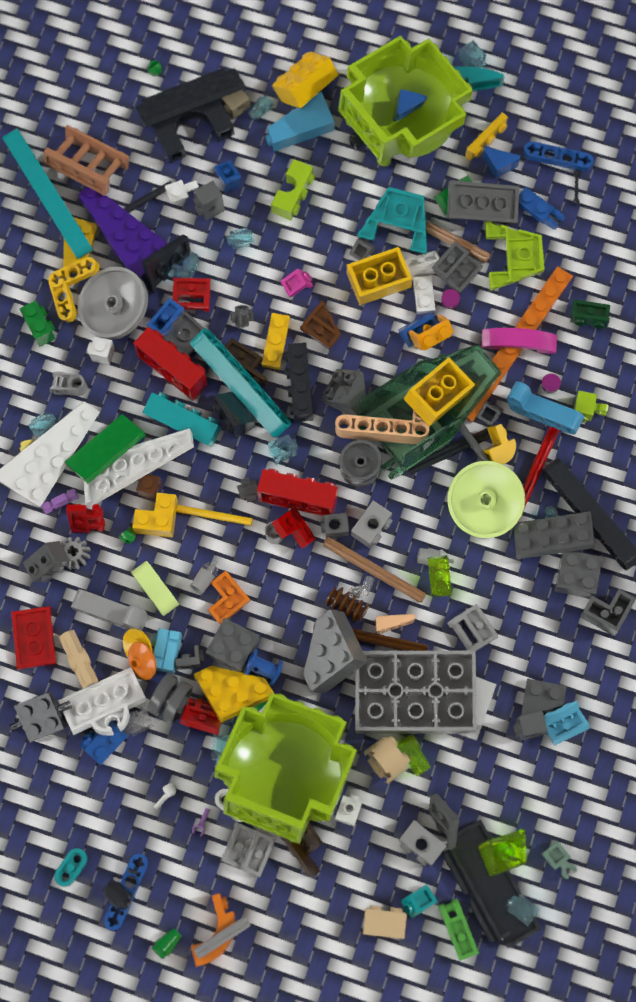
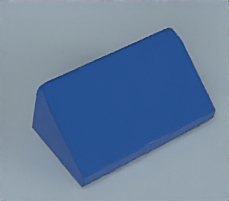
M427 313L398 329L408 348L414 345L408 332L412 330L420 334L424 332L423 326L425 324L431 327L438 324L434 314Z

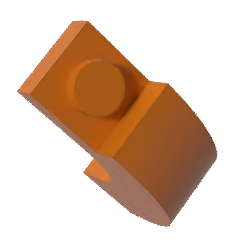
M220 893L212 895L218 918L217 929L213 936L236 922L233 911L226 913L225 910L229 909L227 900ZM233 938L202 958H198L194 952V949L202 943L191 946L196 967L211 963L219 958L228 949Z

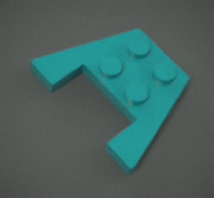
M388 187L357 236L374 241L378 224L383 223L414 231L410 251L427 254L424 196Z

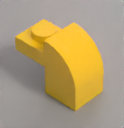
M502 424L488 427L487 430L494 446L484 449V453L490 461L500 464L509 462L516 451L515 439H507V432Z

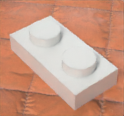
M432 276L413 277L416 313H435Z

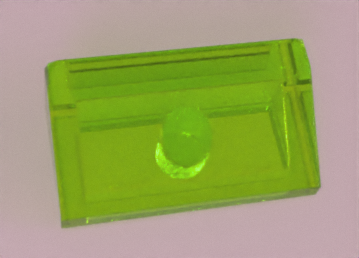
M447 555L428 557L431 595L452 596L449 559Z

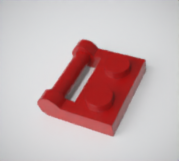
M174 278L172 300L184 307V310H204V312H210L211 279ZM179 298H204V303L179 302Z

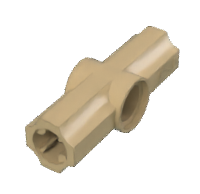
M67 631L59 636L63 649L67 654L68 663L73 672L76 673L82 688L84 689L99 682L91 666V660L85 648L82 647L75 631Z

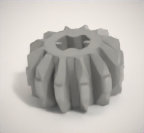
M69 537V543L62 541L63 549L70 560L67 563L68 568L71 570L75 565L77 569H80L79 564L82 563L85 566L87 563L84 559H90L91 556L87 553L91 549L86 547L87 542L85 540L80 541V538L76 537L75 541H73L72 537ZM73 550L77 551L76 556L71 555Z

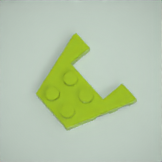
M489 221L485 222L486 240L505 239L508 272H489L490 291L544 272L542 235L520 229L519 231L509 229L508 226L494 225Z

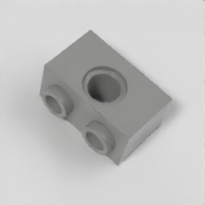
M373 500L351 530V536L368 548L373 544L376 545L382 537L380 533L383 529L387 530L392 524V513ZM370 522H376L378 524V527L376 529H371L368 527V524Z
M415 820L399 839V842L402 843L400 847L407 853L412 851L418 856L416 860L425 867L427 864L432 866L446 847L443 842ZM419 839L424 840L427 844L426 849L423 851L416 848L415 843Z

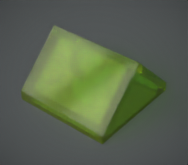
M524 829L494 838L478 846L490 876L526 864V832Z

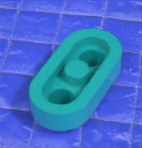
M76 848L67 854L54 875L58 885L68 887L75 882L88 861L85 851ZM77 855L81 857V861L79 863H76L74 861V858ZM64 873L69 874L68 880H63L62 876Z

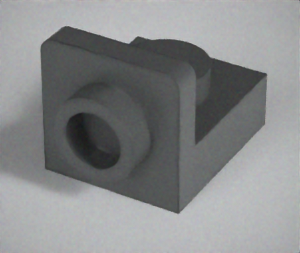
M194 645L195 657H192L191 654L181 655L180 658L176 659L177 669L200 668L201 662H204L203 650H200L198 645Z

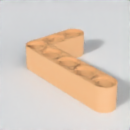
M414 410L413 421L354 415H340L335 421L336 434L341 438L422 445L427 442L429 436V426L421 417L417 416L418 414ZM344 424L348 426L347 428H344V429L340 427L341 425H344ZM365 426L367 429L360 430L359 427ZM385 428L386 431L380 432L378 429ZM402 429L405 433H398L397 430ZM417 431H422V432H424L425 434H423V435H418V434H416V432H417Z

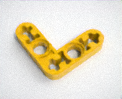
M92 257L84 258L54 271L49 276L48 281L57 314L65 322H72L77 316L69 286L89 278L99 271L100 265ZM73 269H77V270H78L77 276L74 277V278H71V277H70L71 271H72ZM65 292V300L59 301V295ZM66 309L70 311L68 313V317L64 316L65 314H67Z

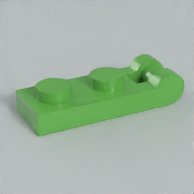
M456 898L447 905H444V903L438 905L457 957L459 961L479 954L459 901ZM455 910L457 916L450 919L448 913Z

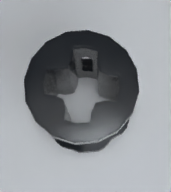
M358 134L348 137L354 151L359 150V147L365 145Z

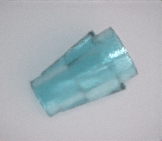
M264 94L257 99L248 115L255 121L271 111L274 103Z

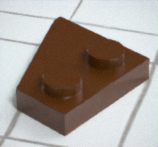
M322 300L300 326L301 331L328 350H331L341 337L338 327L335 325L331 314H329Z

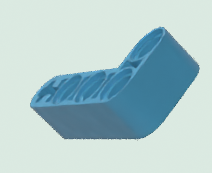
M519 381L514 383L507 396L509 408L515 413L569 434L575 435L584 419V416L574 409L532 394L530 387Z

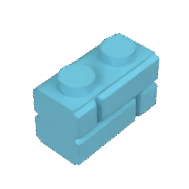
M159 628L157 633L153 634L152 645H154L153 654L156 659V671L175 674L176 659H178L182 640L181 632Z

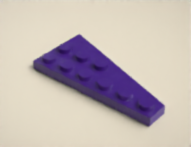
M86 187L79 193V200L89 215L95 220L98 229L102 231L104 238L124 264V268L133 271L143 279L145 273L142 261L168 243L108 196H104Z

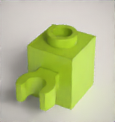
M578 391L574 410L584 416L582 422L592 420L594 413L606 416L609 405L597 404V394Z

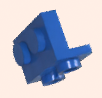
M113 721L108 726L112 728L114 735H101L93 730L91 734L88 733L83 737L80 744L99 765L128 737L123 730H119Z

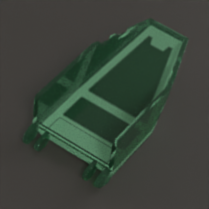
M479 345L456 350L455 353L448 355H438L437 358L430 360L423 359L360 399L359 414L356 416L413 421V409L404 400V397L414 385L448 357L475 384L467 396L429 427L428 438L419 444L379 441L391 456V459L381 466L382 470H388L395 463L398 465L388 475L391 480L401 476L405 471L450 443L501 375L499 368ZM361 426L359 429L366 430L367 427ZM379 428L378 431L384 432L386 429ZM402 429L397 430L398 433H405ZM417 431V432H416V434H418V435H423V434H425V433L422 432V431Z

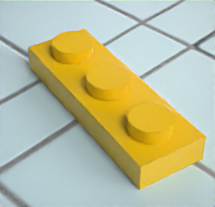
M502 112L467 148L465 157L470 161L474 157L478 158L482 154L483 148L486 145H491L496 138L495 136L498 133H503L507 128L508 116Z
M272 313L262 367L281 369L290 316Z

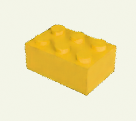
M310 51L304 54L300 61L293 64L284 75L279 76L276 82L272 84V87L281 102L301 109L339 74L330 57Z
M399 247L347 264V276L359 306L409 289L412 286V277Z
M448 357L408 391L404 400L430 427L467 396L475 384Z

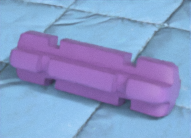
M75 489L67 491V494L63 493L51 499V502L43 503L42 508L48 514L54 508L58 509L69 504L70 500L72 502L79 498Z

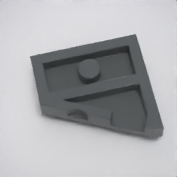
M527 678L521 716L563 707L567 686Z
M438 794L431 795L429 813L435 821L439 833H445L448 839L447 849L456 848L459 817Z

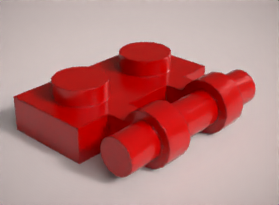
M94 504L92 510H87V505H67L66 513L72 533H91V529H97L99 532L104 531L105 519L103 518V510L98 504Z
M189 698L188 705H186L180 719V724L216 735L219 734L223 724L210 703L204 702V699Z

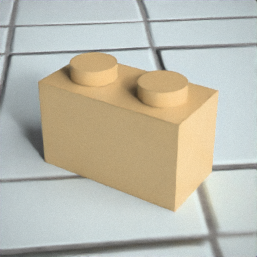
M370 905V909H365L363 934L404 939L407 913H402L403 909L390 908V911H382V906Z

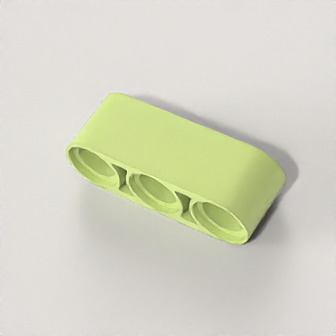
M145 561L131 571L134 578L163 616L179 605L148 561Z

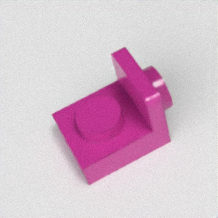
M296 269L280 281L289 297H293L306 287H313L310 274L300 269Z

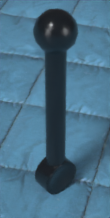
M575 170L573 173L575 177L574 205L580 203L578 199V179L581 172L579 170Z

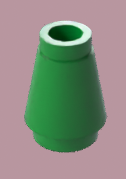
M173 928L154 942L155 945L152 947V950L161 959H164L166 956L169 957L182 937L181 934Z

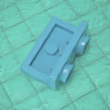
M577 701L567 703L562 708L554 712H548L544 716L548 729L546 733L554 746L590 729L589 723L579 710Z

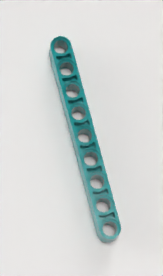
M18 128L2 137L77 260L92 252L93 249Z

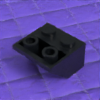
M233 392L214 396L215 403L213 405L216 409L214 411L220 420L223 419L224 426L229 435L233 434L237 439L255 428V422Z

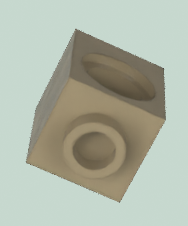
M243 90L222 98L223 107L227 115L230 114L233 119L251 108L250 98Z

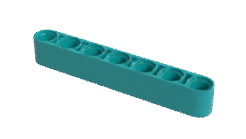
M203 328L191 340V346L273 437L278 438L291 425L289 418L210 330Z

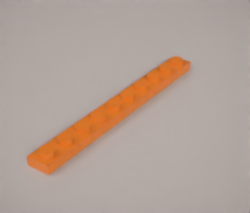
M557 266L515 328L537 330L572 280L573 275ZM506 347L499 349L490 362L498 373L467 414L466 420L473 423L484 403L491 397L523 349ZM486 375L481 376L458 408L456 412L458 415L485 380Z

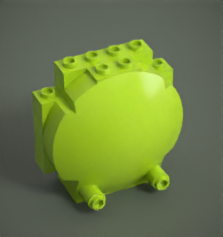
M400 35L348 66L347 78L352 84L341 90L338 111L345 118L346 124L355 130L376 156L378 164L388 166L391 163L392 156L402 153L408 158L419 157L431 153L442 146L455 129L464 125L466 112L462 105L470 101L473 90L471 85L465 82L460 72L454 69L449 59L439 51L438 46L429 38L411 48L410 43ZM401 89L426 95L427 100L422 107L397 122L393 121L396 97Z
M271 693L262 713L253 707L247 708L243 706L214 773L215 778L223 780L224 784L229 786L224 798L223 814L300 844L310 820L330 822L357 752L351 745L339 743L345 730L346 721H343L339 716L325 714L321 709L307 707L300 701L294 702L289 700L282 694Z

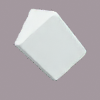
M432 251L427 254L404 259L412 280L413 277L435 274L432 267L440 257L437 251Z

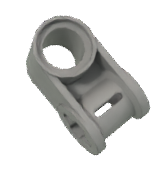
M59 371L52 374L54 379L52 387H50L51 393L82 396L88 390L84 378L79 374ZM76 383H82L80 387L74 388Z

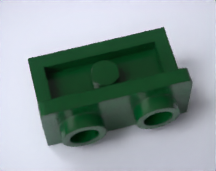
M574 299L570 323H574L577 326L590 325L596 329L607 328L610 321L611 305Z

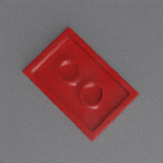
M46 606L12 611L17 670L56 665L51 607Z

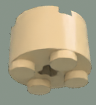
M383 736L364 751L365 756L368 754L370 757L367 761L380 778L385 777L387 784L406 771L410 762L409 757L404 752L401 753L397 748L398 744L392 736L388 738Z

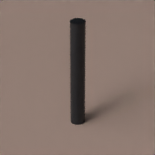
M169 181L124 207V210L131 213L166 192L164 186L172 182Z

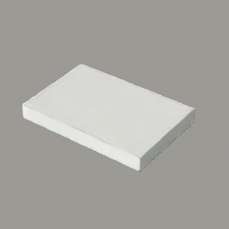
M476 677L477 732L476 734L459 735L477 741L496 684Z

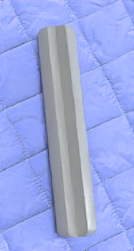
M242 917L194 949L198 958L204 957L250 927L248 919Z

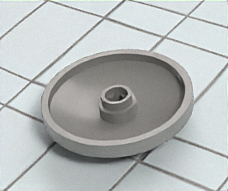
M109 267L99 271L86 282L78 299V315L82 325L94 336L114 340L128 335L141 323L148 306L146 286L138 275L127 268Z

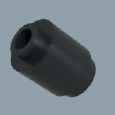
M111 880L102 890L105 894L104 897L117 910H125L132 903L131 898L133 895L119 881Z

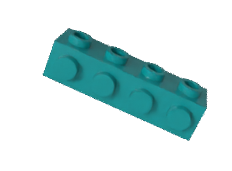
M159 392L158 395L151 393L142 412L143 414L178 431L190 428L194 439L213 447L222 429V426L218 425V420L210 416L206 419L201 416L202 412L194 408L191 411L184 408L186 404L175 400L173 403L168 400L169 396Z

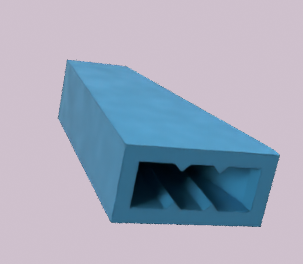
M322 92L315 95L301 109L295 108L267 128L268 135H266V141L269 146L272 145L275 152L334 131V120Z

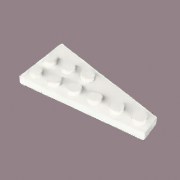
M82 402L0 468V483L37 507H41L66 467L65 461L75 453L100 412L86 402Z
M190 428L134 445L89 484L84 481L85 504L87 508L92 507L94 504L99 503L192 449L194 444Z

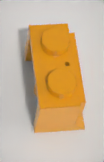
M439 314L437 317L440 323L431 327L425 324L423 326L424 332L420 334L410 330L408 333L415 348L426 351L452 336L451 334L454 333L449 319Z

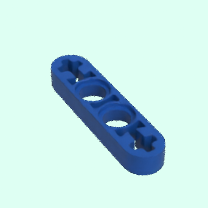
M534 141L525 144L523 151L524 157L528 160L582 172L589 171L594 162L593 157L588 153ZM530 148L534 149L533 153H530ZM551 151L554 153V157L547 158L544 153ZM564 155L571 156L572 161L565 162L562 159V157ZM583 160H587L586 165H583Z
M135 854L131 857L120 881L133 895L131 898L132 903L149 865L147 857L143 854ZM141 857L143 858L144 866L138 868L137 872L141 873L140 877H138L134 873H129L130 869L135 870L136 864H134L135 859L139 860ZM130 876L136 879V885L133 888H127L125 885V880ZM110 904L104 919L106 928L113 931L120 929L131 905L125 910H119L124 911L123 916L118 914L117 920L119 924H114L111 927L109 918H113L116 912L112 911L114 906Z

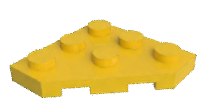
M209 666L194 674L196 682L221 723L239 715L243 706L247 708L255 707L267 701L271 693L274 694L263 677L250 674L245 675V673L215 666Z

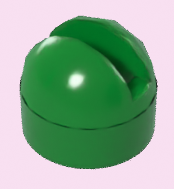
M156 60L149 62L147 67L148 73L151 76H159L162 73L161 64Z
M130 527L119 538L124 543L130 544L135 540L136 535Z

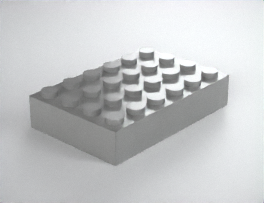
M363 651L367 663L356 670L355 731L357 734H476L475 651Z

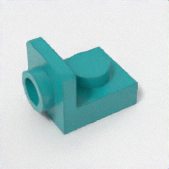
M427 884L401 900L405 912L411 918H414L438 902Z

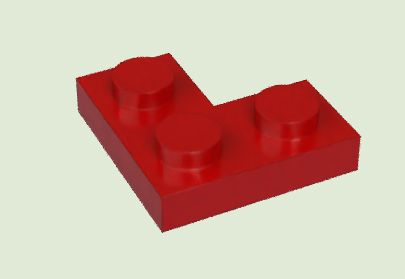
M296 506L272 522L275 531L280 535L281 539L292 533L295 541L301 548H304L316 539Z

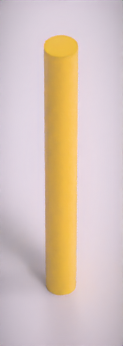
M177 505L176 512L249 526L252 525L253 518Z

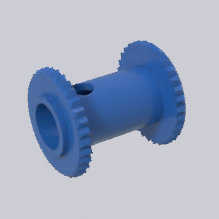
M255 649L249 656L244 673L248 675L251 670L271 679L269 685L272 686L281 673L283 661L279 660L278 664H274L256 656L258 650Z

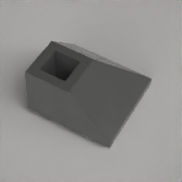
M336 369L320 401L343 413L358 415L366 401L363 372Z

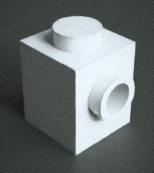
M94 336L93 341L89 342L87 352L93 362L110 365L115 347L112 340Z
M348 794V796L343 795L335 820L354 827L362 806V802L359 801L360 798L352 794Z

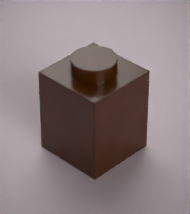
M151 474L140 478L136 488L138 496L156 501V495L160 493L162 487L161 478Z

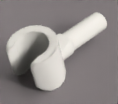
M169 783L162 788L165 795L154 805L155 809H158L165 800L176 794L173 784Z

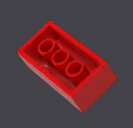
M148 327L133 342L137 356L190 400L194 401L208 386L205 369L197 363L195 365L191 362V358L185 352L180 353L173 342L165 341L163 335L158 330H152Z
M269 468L268 470H262L257 495L259 502L289 509L296 506L298 511L324 517V515L334 514L338 500V487L331 482H324L323 484L316 482L313 478L306 477L302 479L298 478L296 474L287 473L285 475L279 473L278 470Z

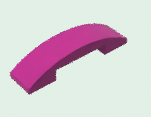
M490 328L482 330L481 348L499 350L500 347L532 349L537 350V353L556 354L557 335L523 328Z

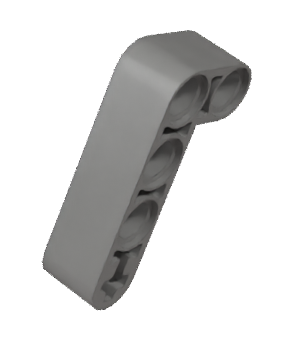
M78 589L71 608L78 612L126 630L137 628L142 631L148 617L147 612L133 605L128 607Z

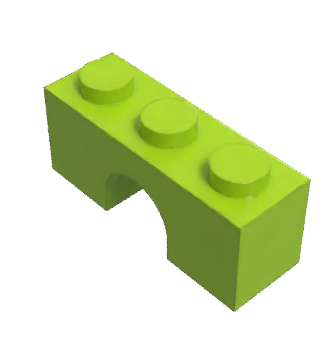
M293 159L286 173V182L295 186V189L290 192L278 189L271 203V213L288 220H292L293 216L298 214L300 210L299 204L301 200H305L308 193L307 188L313 184L315 179L312 166Z

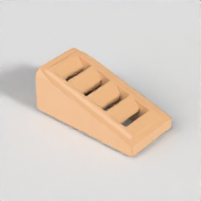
M415 615L376 616V634H382L412 624L415 621Z

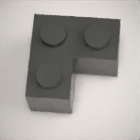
M618 589L609 605L592 596L580 617L615 636L636 598L621 589Z

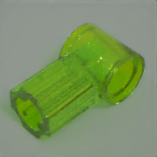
M413 734L397 742V748L400 752H404L409 757L410 762L408 764L416 777L431 768Z

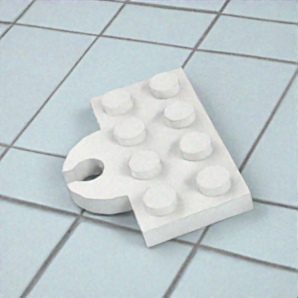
M130 667L58 701L60 704L67 701L71 702L69 705L72 704V709L63 711L73 735L93 727L97 733L111 736L114 734L108 724L114 720L118 721L117 726L122 731L129 722V709L147 700Z

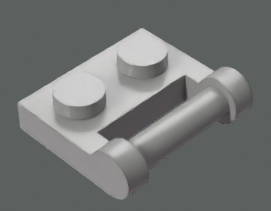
M477 604L447 623L450 628L454 629L466 647V651L477 652L499 637ZM461 621L465 622L478 643L475 645L471 643L459 625Z

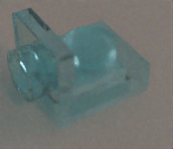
M191 252L189 257L184 259L183 267L173 264L172 269L175 276L178 278H192L200 263L198 254Z
M522 894L518 897L514 895L507 904L510 907L508 912L512 913L527 926L540 911V908Z

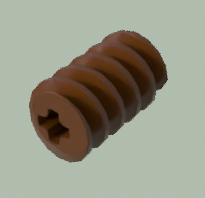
M336 585L326 599L325 605L328 607L332 604V610L339 608V611L346 612L347 619L352 616V623L358 620L360 622L370 605L367 604L365 607H362L363 600L356 603V595L350 599V592L342 594L344 588L341 587L339 590H336Z

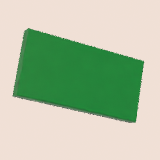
M122 414L67 459L65 463L82 480L89 484L146 435L144 431Z

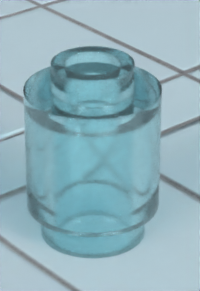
M243 228L229 231L230 235L226 236L228 246H232V249L248 247L250 244H254L251 229Z
M45 411L31 420L28 426L35 437H38L55 425L57 420L52 412L48 414Z

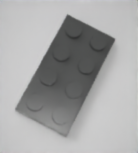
M449 181L447 218L518 223L519 186Z
M591 511L518 522L514 526L517 559L595 548Z

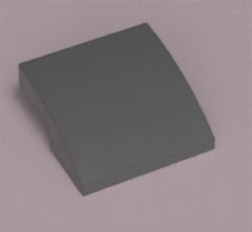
M455 241L435 263L432 270L451 289L456 290L460 295L482 270L483 266L469 256V251Z

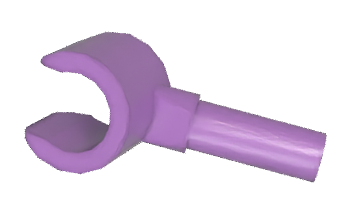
M205 808L199 824L195 825L192 829L193 834L196 828L200 827L202 829L200 836L204 835L206 831L204 825L210 809Z

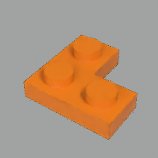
M227 571L211 582L222 598L211 606L208 611L220 625L224 618H231L251 601Z

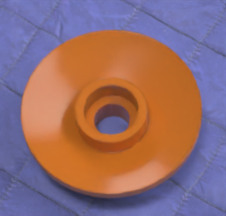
M133 643L128 650L129 665L136 677L141 680H149L153 678L156 672L155 656L145 643Z

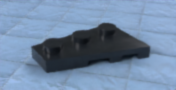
M184 234L142 261L148 289L153 294L158 289L156 286L162 280L165 281L169 277L168 273L173 267H178L191 252L188 236Z

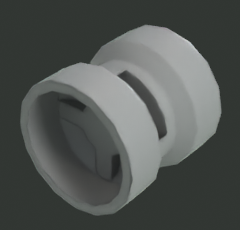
M269 522L265 527L267 541L271 544L281 543L283 539L275 531L272 522Z

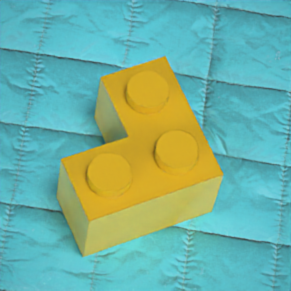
M157 493L154 511L135 509L132 527L135 534L173 537L176 508L178 505L177 496L175 494Z

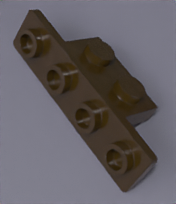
M231 338L225 348L258 385L266 386L267 378L255 371L263 360L262 357Z
M308 823L300 844L279 836L289 847L291 855L299 861L305 874L311 878L320 872V869L309 854L321 846L323 842L310 823Z

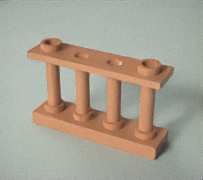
M69 125L65 126L66 140L56 151L47 147L43 152L44 165L104 196L109 192V178L118 167L125 170L129 168L128 155ZM72 143L80 146L81 148L72 159L63 156ZM87 151L96 154V157L87 167L78 163ZM103 159L111 162L112 164L103 175L93 171Z

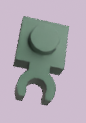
M558 841L541 854L554 870L560 867L561 875L565 879L570 878L566 874L567 868H571L574 873L577 872L576 866L567 862L571 856Z

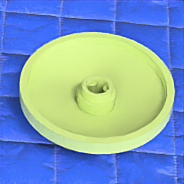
M480 461L466 466L454 477L448 491V508L452 519L463 531L479 538H493L510 531L520 520L525 507V492L518 476L507 466L493 461Z

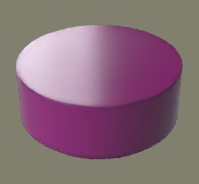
M453 289L444 291L441 297L442 305L448 309L457 307L460 301L459 293Z
M552 373L545 375L541 382L542 389L547 393L557 392L561 385L560 378Z

